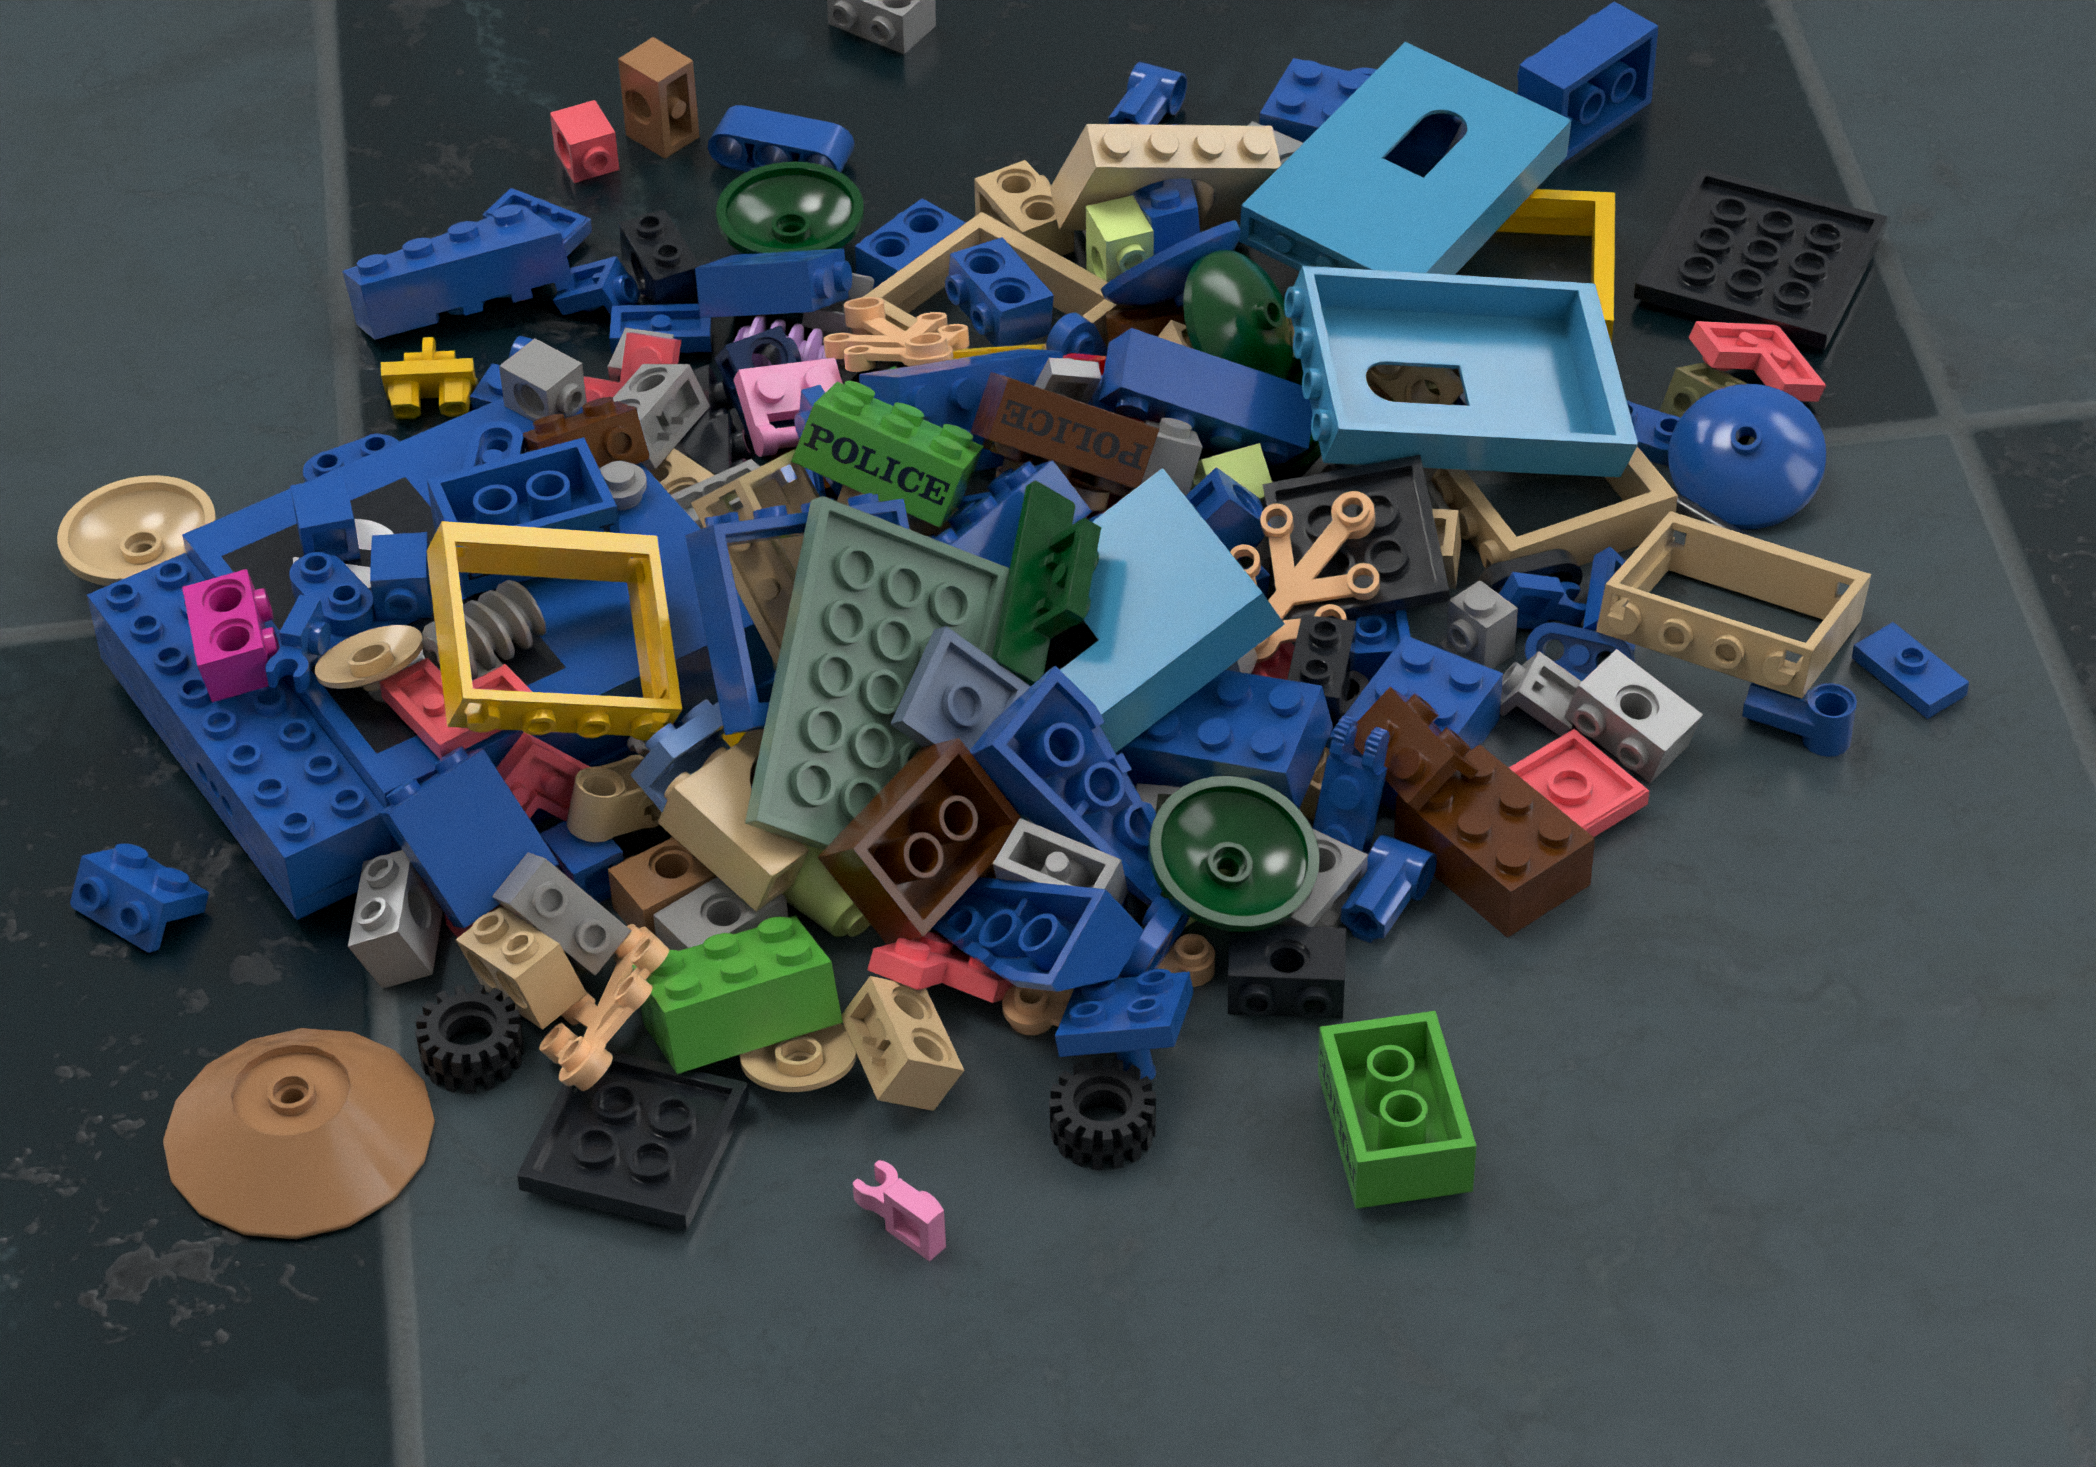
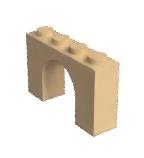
M1086 124L1051 185L1050 190L1059 230H1086V206L1126 197L1144 186L1163 180L1193 179L1191 182L1198 205L1200 231H1205L1234 220L1237 221L1240 227L1241 205L1281 166L1272 126Z
M764 729L745 732L739 743L728 750L725 747L717 749L705 761L702 768L690 775L688 772H683L677 776L664 793L667 802L658 821L666 831L755 911H758L793 886L809 852V849L801 842L745 824L752 790L751 785L754 780Z

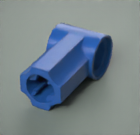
M1138 62L1130 74L1127 93L1109 116V124L1158 125L1165 113L1175 115L1181 108L1185 98L1187 76L1181 72Z
M1751 682L1744 702L1742 717L1801 735L1804 746L1817 755L1826 757L1838 756L1846 752L1850 747L1857 700L1855 694L1850 689L1840 684H1820L1812 690L1809 689L1801 699Z
M1380 835L1368 855L1366 873L1341 908V922L1351 930L1354 937L1371 943L1377 938L1384 939L1410 899L1419 901L1426 894L1435 874L1437 855L1388 835Z

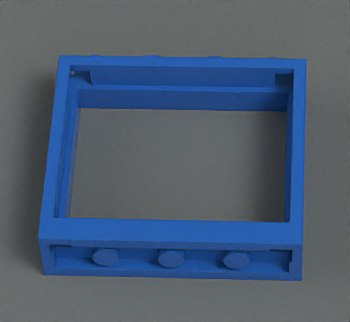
M872 493L848 498L850 507L910 530L904 499L879 502L878 494L873 495ZM810 502L800 505L802 513L788 514L786 505H780L753 511L754 519L739 521L738 512L704 518L706 528L685 535L725 736L764 729L769 702H758L727 546L803 536Z

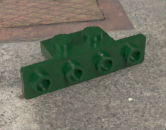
M1036 480L1028 484L1025 489L992 659L998 665L1013 673L1029 686H1032L1044 675L1050 639L1066 629L1080 624L1090 609L1091 599L1089 591L1093 572L1099 562V552L1097 549L1101 533V527L1086 518H1082L1072 525L1076 508L1074 502Z

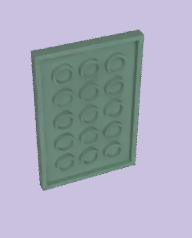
M821 496L811 500L745 824L825 850L922 748V746L890 723L934 629L947 626L992 658L1010 568L827 497Z

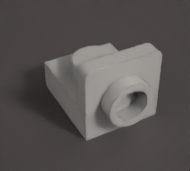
M1539 651L1523 665L1514 662L1504 673L1500 715L1504 716L1514 707L1518 706L1561 737L1573 726L1564 716L1577 686L1582 681Z

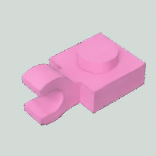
M878 1160L874 1164L875 1180L882 1185L871 1187L857 1178L853 1182L854 1200L860 1207L874 1211L885 1219L887 1232L930 1262L946 1248L944 1209L930 1193L926 1191L919 1192L902 1179H898L897 1171L891 1164Z

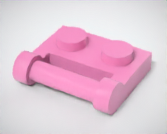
M835 358L738 370L734 377V383L757 456L775 455L778 449L797 447L800 439L795 426L775 429L769 422L794 419L800 409L801 390L821 385L826 393L837 381L842 383Z

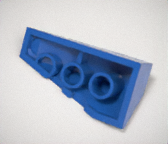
M1054 666L999 715L969 751L1013 808L1034 824L1121 859L1128 891L1145 904L1150 905L1156 896L1162 893L1153 876L1148 858V838L1157 813L1151 803L1142 801L1127 774L1131 767L1123 753L1116 755L1100 726L1105 721L1096 705Z
M978 877L931 928L932 931L1016 987L1055 992L1118 978L1144 932L1141 926L1106 889Z

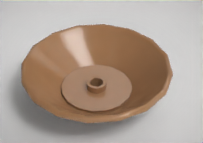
M300 1028L251 1039L207 1064L176 1099L163 1139V1146L171 1183L200 1216L242 1235L300 1239L350 1227L394 1201L423 1166L435 1119L425 1081L397 1051L354 1032Z

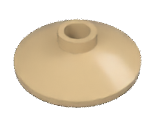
M389 625L351 636L329 649L318 660L315 666L317 680L320 684L329 688L363 687L366 691L380 690V681L400 672L421 653L424 647L421 641L422 634L412 626Z
M840 1023L740 1054V1063L746 1076L762 1087L781 1092H804L828 1086L841 1079L853 1067L857 1053L844 1025Z

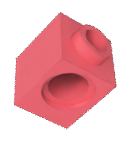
M595 100L550 113L554 151L574 183L619 170L616 133Z

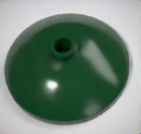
M780 162L755 168L733 180L723 190L718 199L716 218L722 237L730 246L743 254L841 249L855 237L861 228L864 219V205L862 195L855 183L837 170L808 162Z
M1218 250L1200 258L1188 274L1183 297L1185 324L1193 349L1286 380L1293 360L1294 334L1291 318H1287L1285 315L1284 298L1272 278L1257 263L1245 255L1232 250Z
M1215 776L1203 778L1183 786L1162 804L1155 816L1148 838L1150 867L1158 886L1165 896L1189 917L1221 930L1235 932L1257 931L1284 922L1293 916L1306 902L1312 892L1319 871L1320 859L1317 840L1313 829L1303 813L1280 792L1265 784L1247 778ZM1218 869H1227L1234 877L1225 876Z

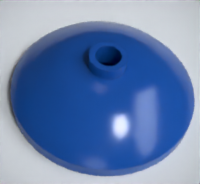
M1234 220L1205 230L1135 265L1109 281L1100 291L1105 300L1118 305L1144 308L1174 300L1177 308L1183 307L1185 283L1193 265L1203 256L1215 251H1233L1239 241L1241 229L1237 221Z
M1759 384L1733 385L1718 389L1700 398L1679 419L1669 443V471L1673 485L1678 493L1738 529L1765 528L1792 517L1813 498L1822 482L1826 468V444L1817 419L1802 402L1782 390ZM1742 436H1751L1755 439V442L1750 445H1741L1737 440Z

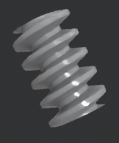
M507 580L499 584L496 591L489 590L481 594L478 601L471 600L463 604L472 680L478 677L475 660L485 670H492L496 667L494 651L502 659L509 660L514 657L515 653L512 640L519 648L526 650L532 647L533 644L530 629L537 635L543 636L546 634L545 621L535 599L524 586L516 581ZM435 621L424 627L421 641L424 646V657H428L440 670Z

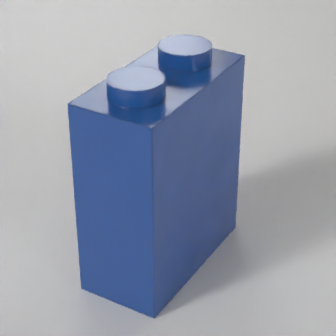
M844 248L731 255L695 268L700 318L814 312L848 299V291L852 286V270L849 262L845 261Z
M460 746L435 762L434 767L438 773L419 785L417 780L413 778L389 793L386 798L391 805L378 814L454 927L466 928L500 904L492 898L493 894L527 852L547 859L554 866L559 863L484 749H472L467 753L463 746Z

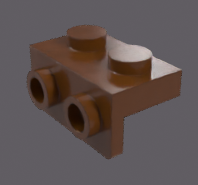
M612 397L590 401L582 406L583 413L566 419L563 414H554L540 418L533 422V430L523 433L525 453L584 437L599 469L615 461L638 464L649 459V451L636 408L618 401L614 402Z
M1389 687L1357 721L1354 746L1363 755L1366 740L1374 728L1379 727L1390 732L1384 766L1388 768L1385 780L1408 805L1419 811L1456 770L1470 779L1479 770L1466 758V755L1471 751L1469 745L1449 727L1441 731L1435 725L1434 721L1439 717V714L1428 702L1417 693H1414L1408 699L1392 687Z

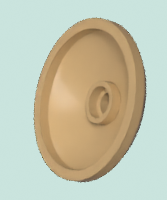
M158 475L138 476L107 484L78 501L63 518L58 530L57 542L61 558L71 572L86 581L108 586L186 553L182 534L217 520L211 499L198 486L175 477Z

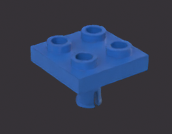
M1154 969L1135 977L1115 978L1074 988L1055 1034L1059 1057L1115 1052L1116 1059L1123 1061V1071L1126 1072L1131 1065H1134L1140 1069V1079L1148 1076L1152 1080L1156 1076V1067L1153 1065L1150 1049L1175 1046L1194 993L1190 972L1171 973L1166 969Z

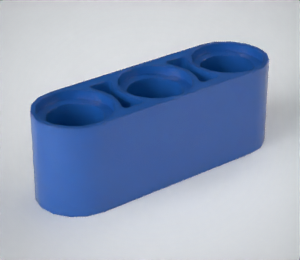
M735 105L730 107L724 114L710 137L707 148L714 161L721 166L745 172L773 163L808 162L823 165L841 173L854 150L855 143L849 131L835 123Z

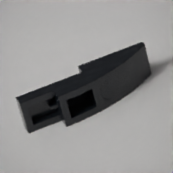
M709 364L693 370L710 407L680 440L688 457L714 475L754 459L755 452L749 435L744 429L737 431L731 419L730 410L734 409L735 405L724 380L718 382Z

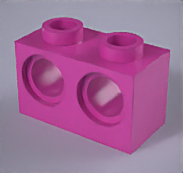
M247 569L182 587L197 666L212 702L268 687L266 663L277 653L280 646L274 628H266L265 622L274 620L266 589L255 590Z

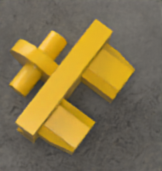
M424 337L422 352L404 353V361L381 362V378L387 400L391 402L394 418L414 419L420 416L421 399L439 398L440 412L448 417H457L469 412L470 395L478 385L473 358L456 359L455 350L436 351L435 338Z

